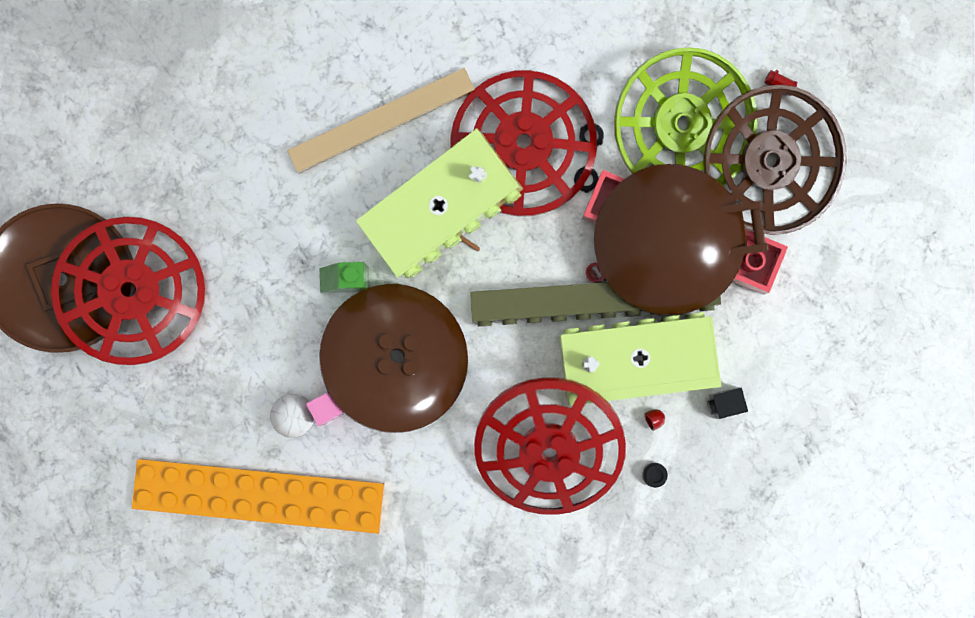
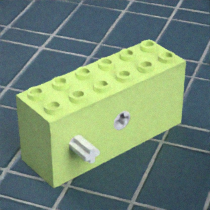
M475 129L362 215L356 222L397 278H413L422 271L421 266L423 264H431L442 256L440 252L443 249H451L462 241L460 237L463 234H471L482 226L480 221L484 218L491 219L502 211L500 206L504 203L511 204L522 196L520 191L523 190V187L483 133ZM441 202L445 203L443 205L444 211H439Z
M700 312L686 315L684 320H680V316L677 315L661 318L662 322L655 323L653 318L639 320L636 326H630V322H620L612 324V329H605L604 325L588 327V332H580L579 328L565 329L563 331L564 335L558 336L563 379L573 380L586 385L599 393L607 401L721 387L712 316L705 317V313ZM637 355L642 356L643 360L639 361V363L634 362L633 357ZM565 391L567 405L572 406L578 395Z

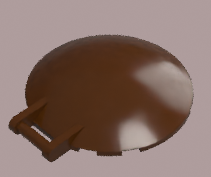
M661 164L641 169L621 181L608 195L599 211L594 230V250L600 271L616 294L641 310L661 315H677L698 310L716 300L731 285L740 269L744 254L769 251L768 243H765L761 216L762 201L736 204L727 189L715 178L689 166ZM743 211L751 212L755 245L747 246Z

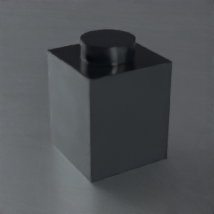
M742 387L709 395L710 400L707 401L710 415H714L715 419L748 412Z

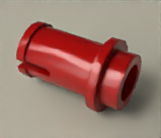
M770 70L764 81L768 86L786 85L797 87L798 84L797 81L779 74L778 70Z

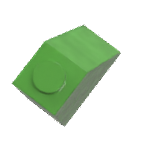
M364 262L335 263L319 268L320 293L360 292L369 288V267Z

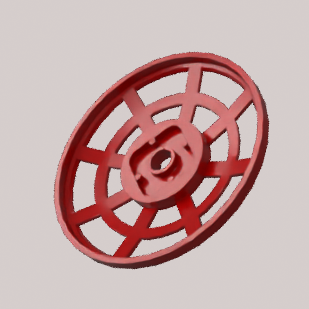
M515 70L501 73L477 86L458 109L451 131V148L472 133L459 132V127L465 111L478 96L486 107L479 115L474 130L478 129L481 132L483 123L491 112L500 120L495 133H483L489 143L494 144L495 151L506 166L516 170V179L523 187V190L520 191L522 196L514 201V206L502 205L500 206L502 210L500 213L517 217L536 216L553 211L570 201L589 178L597 152V133L594 120L588 106L580 95L560 79L532 70ZM524 77L523 90L508 92L496 99H493L485 90L492 84L504 79ZM534 78L554 83L565 90L570 97L559 105L549 96L533 91ZM522 98L520 112L508 115L500 106V104L508 100ZM532 99L546 103L553 110L544 118L532 113ZM576 104L581 108L587 121L590 142L575 141L573 124L566 112ZM560 117L566 127L568 140L553 138L550 125ZM521 135H526L531 140V144L526 148H521L517 145V138ZM552 148L567 150L564 161L557 171L547 161ZM574 151L588 152V160L584 171L570 189L561 177L570 166ZM540 167L548 177L539 183L525 185L526 171ZM554 184L562 194L557 200L533 208H523L524 193L540 191Z
M119 217L101 221L90 226L68 244L54 270L51 297L58 323L66 336L78 348L104 362L116 365H139L165 357L187 340L201 317L205 298V284L199 261L191 247L181 236L156 221L139 217ZM118 224L148 226L143 240L138 238L110 240L105 229L106 227ZM157 231L165 233L185 251L189 259L175 264L165 251L152 244ZM96 232L101 245L88 254L80 267L66 263L68 256L74 248L87 236ZM132 245L139 246L134 260H120L114 247ZM149 250L158 255L168 267L153 272L145 265L144 262ZM103 252L106 253L111 265L102 274L87 270L95 258ZM191 268L194 269L197 281L195 309L181 304L182 282L179 273ZM62 272L76 276L74 297L77 307L64 314L59 299V280ZM171 276L173 277L175 287L173 300L159 295L158 282ZM83 279L98 284V297L87 303L83 302L82 297ZM126 283H132L136 287V292L131 297H126L121 293V288ZM155 305L168 309L169 312L164 319L152 328L146 315ZM103 307L112 315L108 329L97 324L89 313ZM176 313L191 318L180 336L168 346L161 348L156 334L160 333L170 324ZM82 316L91 329L104 336L100 351L91 348L71 330L68 323ZM137 319L142 329V333L118 334L122 320ZM146 339L152 350L151 354L132 358L110 355L114 341L137 342Z
M543 377L515 384L491 401L477 425L474 439V455L483 480L502 500L527 512L542 515H558L583 509L599 500L610 490L623 468L626 455V440L618 414L599 393L573 380ZM558 389L575 393L578 396L571 408L556 404L540 405L536 390ZM526 393L529 408L516 414L506 425L493 417L496 411L506 402ZM587 400L594 403L605 413L614 429L599 435L593 423L581 414ZM556 413L567 417L562 425L554 423L545 424L542 414ZM532 416L535 427L530 429L524 436L513 430L520 422ZM577 421L584 426L592 438L579 442L571 431L575 422ZM487 425L500 433L497 443V460L483 461L482 440ZM507 438L520 445L519 457L505 459L504 448ZM617 439L618 460L613 474L599 471L603 460V444ZM550 448L554 449L557 454L553 457H547L543 454V451ZM595 448L593 467L590 468L580 464V452ZM523 467L530 477L523 485L513 477L509 469ZM501 470L507 481L519 490L514 499L501 491L492 482L487 471ZM573 472L586 477L578 485L568 490L563 480ZM593 480L606 483L593 496L582 502L572 503L570 496L582 491ZM539 481L553 482L557 492L545 493L533 489ZM528 496L540 499H560L563 507L540 508L523 502Z

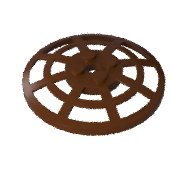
M770 85L749 90L738 96L717 116L705 143L703 164L704 172L710 176V163L722 164L725 181L731 190L730 194L735 202L738 200L741 203L753 202V200L744 195L752 184L763 189V208L761 211H764V234L779 235L798 231L812 224L832 205L845 177L847 152L844 135L838 120L819 98L797 87ZM772 93L769 108L754 111L744 118L741 117L735 108L741 102L751 97ZM782 93L802 99L810 104L816 112L804 120L794 112L780 109ZM728 115L735 126L726 139L723 154L710 153L715 133L722 120ZM768 116L766 131L755 135L747 124L757 118ZM778 116L791 120L798 127L789 135L785 132L777 131ZM822 119H824L831 132L835 147V157H820L819 143L811 128ZM740 132L747 141L743 153L730 154L733 141ZM804 134L809 141L812 156H801L800 149L796 143ZM770 153L776 156V163L772 167H769L766 163V158ZM729 164H742L746 177L737 186L731 176ZM800 166H811L809 176L801 188L794 179L799 172ZM820 166L835 167L830 186L823 199L817 204L808 193L816 182ZM786 186L794 194L793 197L786 201L773 204V190ZM799 201L811 211L793 223L775 226V211L788 209ZM744 221L745 229L753 231L752 223Z

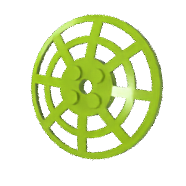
M692 47L675 48L661 52L640 65L628 78L620 92L614 117V131L618 151L630 172L633 174L644 169L649 163L653 166L664 164L655 158L664 147L675 152V164L685 165V153L698 149L704 155L709 131L716 120L712 119L707 104L717 97L723 111L729 104L723 90L733 81L738 86L741 95L751 90L742 73L730 61L719 54L706 49ZM682 56L680 71L667 73L655 81L645 71L651 65L663 59ZM692 57H701L721 67L727 74L715 83L703 74L690 71ZM638 78L646 89L637 102L634 117H621L625 97L632 84ZM679 79L678 93L666 98L658 87L667 81ZM689 79L704 84L709 90L701 97L688 93ZM651 95L659 106L655 111L654 117H641L644 104ZM754 97L744 101L746 115L757 111ZM728 115L718 127V129H723L718 145L714 151L711 149L710 153H723L726 139L731 129L735 126ZM681 116H685L688 120V125L684 130L679 129L677 121ZM758 119L747 124L755 135L757 134ZM621 127H633L636 143L643 154L635 165L630 161L625 151L621 137ZM641 127H653L657 141L649 149L643 141ZM744 139L739 154L743 153L744 147L747 144L746 139ZM701 161L689 167L703 170L704 164ZM713 164L722 173L716 180L723 186L726 185L722 164ZM732 164L729 167L732 178L742 169V164Z

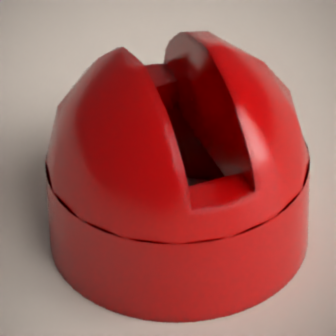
M597 262L591 263L586 268V276L591 282H600L604 279ZM594 266L597 267L599 273L601 274L600 278L597 277L595 271L593 270Z
M653 409L644 413L645 420L652 431L664 425L665 414L662 411Z

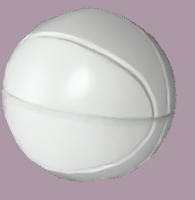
M287 394L280 397L274 403L270 412V420L274 429L279 434L288 438H297L307 433L314 423V418L306 405L309 401L297 394Z

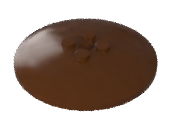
M46 204L20 212L0 227V329L7 336L26 347L43 352L66 353L81 350L66 336L57 321L51 297L52 277L56 264L68 244L83 230L106 219L80 206ZM113 225L105 228L110 240L123 238ZM96 232L87 236L74 248L68 256L66 263L80 267L88 254L101 245ZM128 245L114 247L120 260H133ZM103 252L95 258L87 270L102 274L111 265L106 253ZM64 273L67 276L66 283L63 286H59V299L63 314L77 307L74 297L76 276ZM85 279L82 282L83 302L87 303L98 297V284ZM126 283L122 286L121 293L124 296L131 297L134 295V284ZM103 307L89 313L97 324L108 329L112 315ZM82 316L68 323L71 330L89 346L104 339V336L99 335L89 327Z
M384 284L369 287L367 290L354 294L335 311L322 335L319 365L323 383L328 394L346 416L372 430L386 433H403L431 424L451 408L457 400L466 379L468 351L459 323L442 302L429 293L415 287L401 284ZM392 350L401 351L403 354L402 362L395 363L391 360L390 352Z

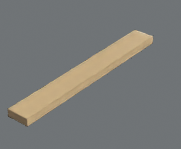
M464 67L287 150L299 174L464 97L475 90Z

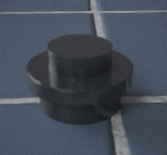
M650 463L644 468L642 476L648 486L657 488L665 484L668 473L662 464Z

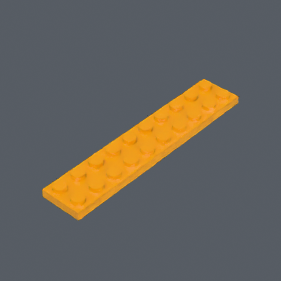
M137 459L132 509L379 534L385 483Z

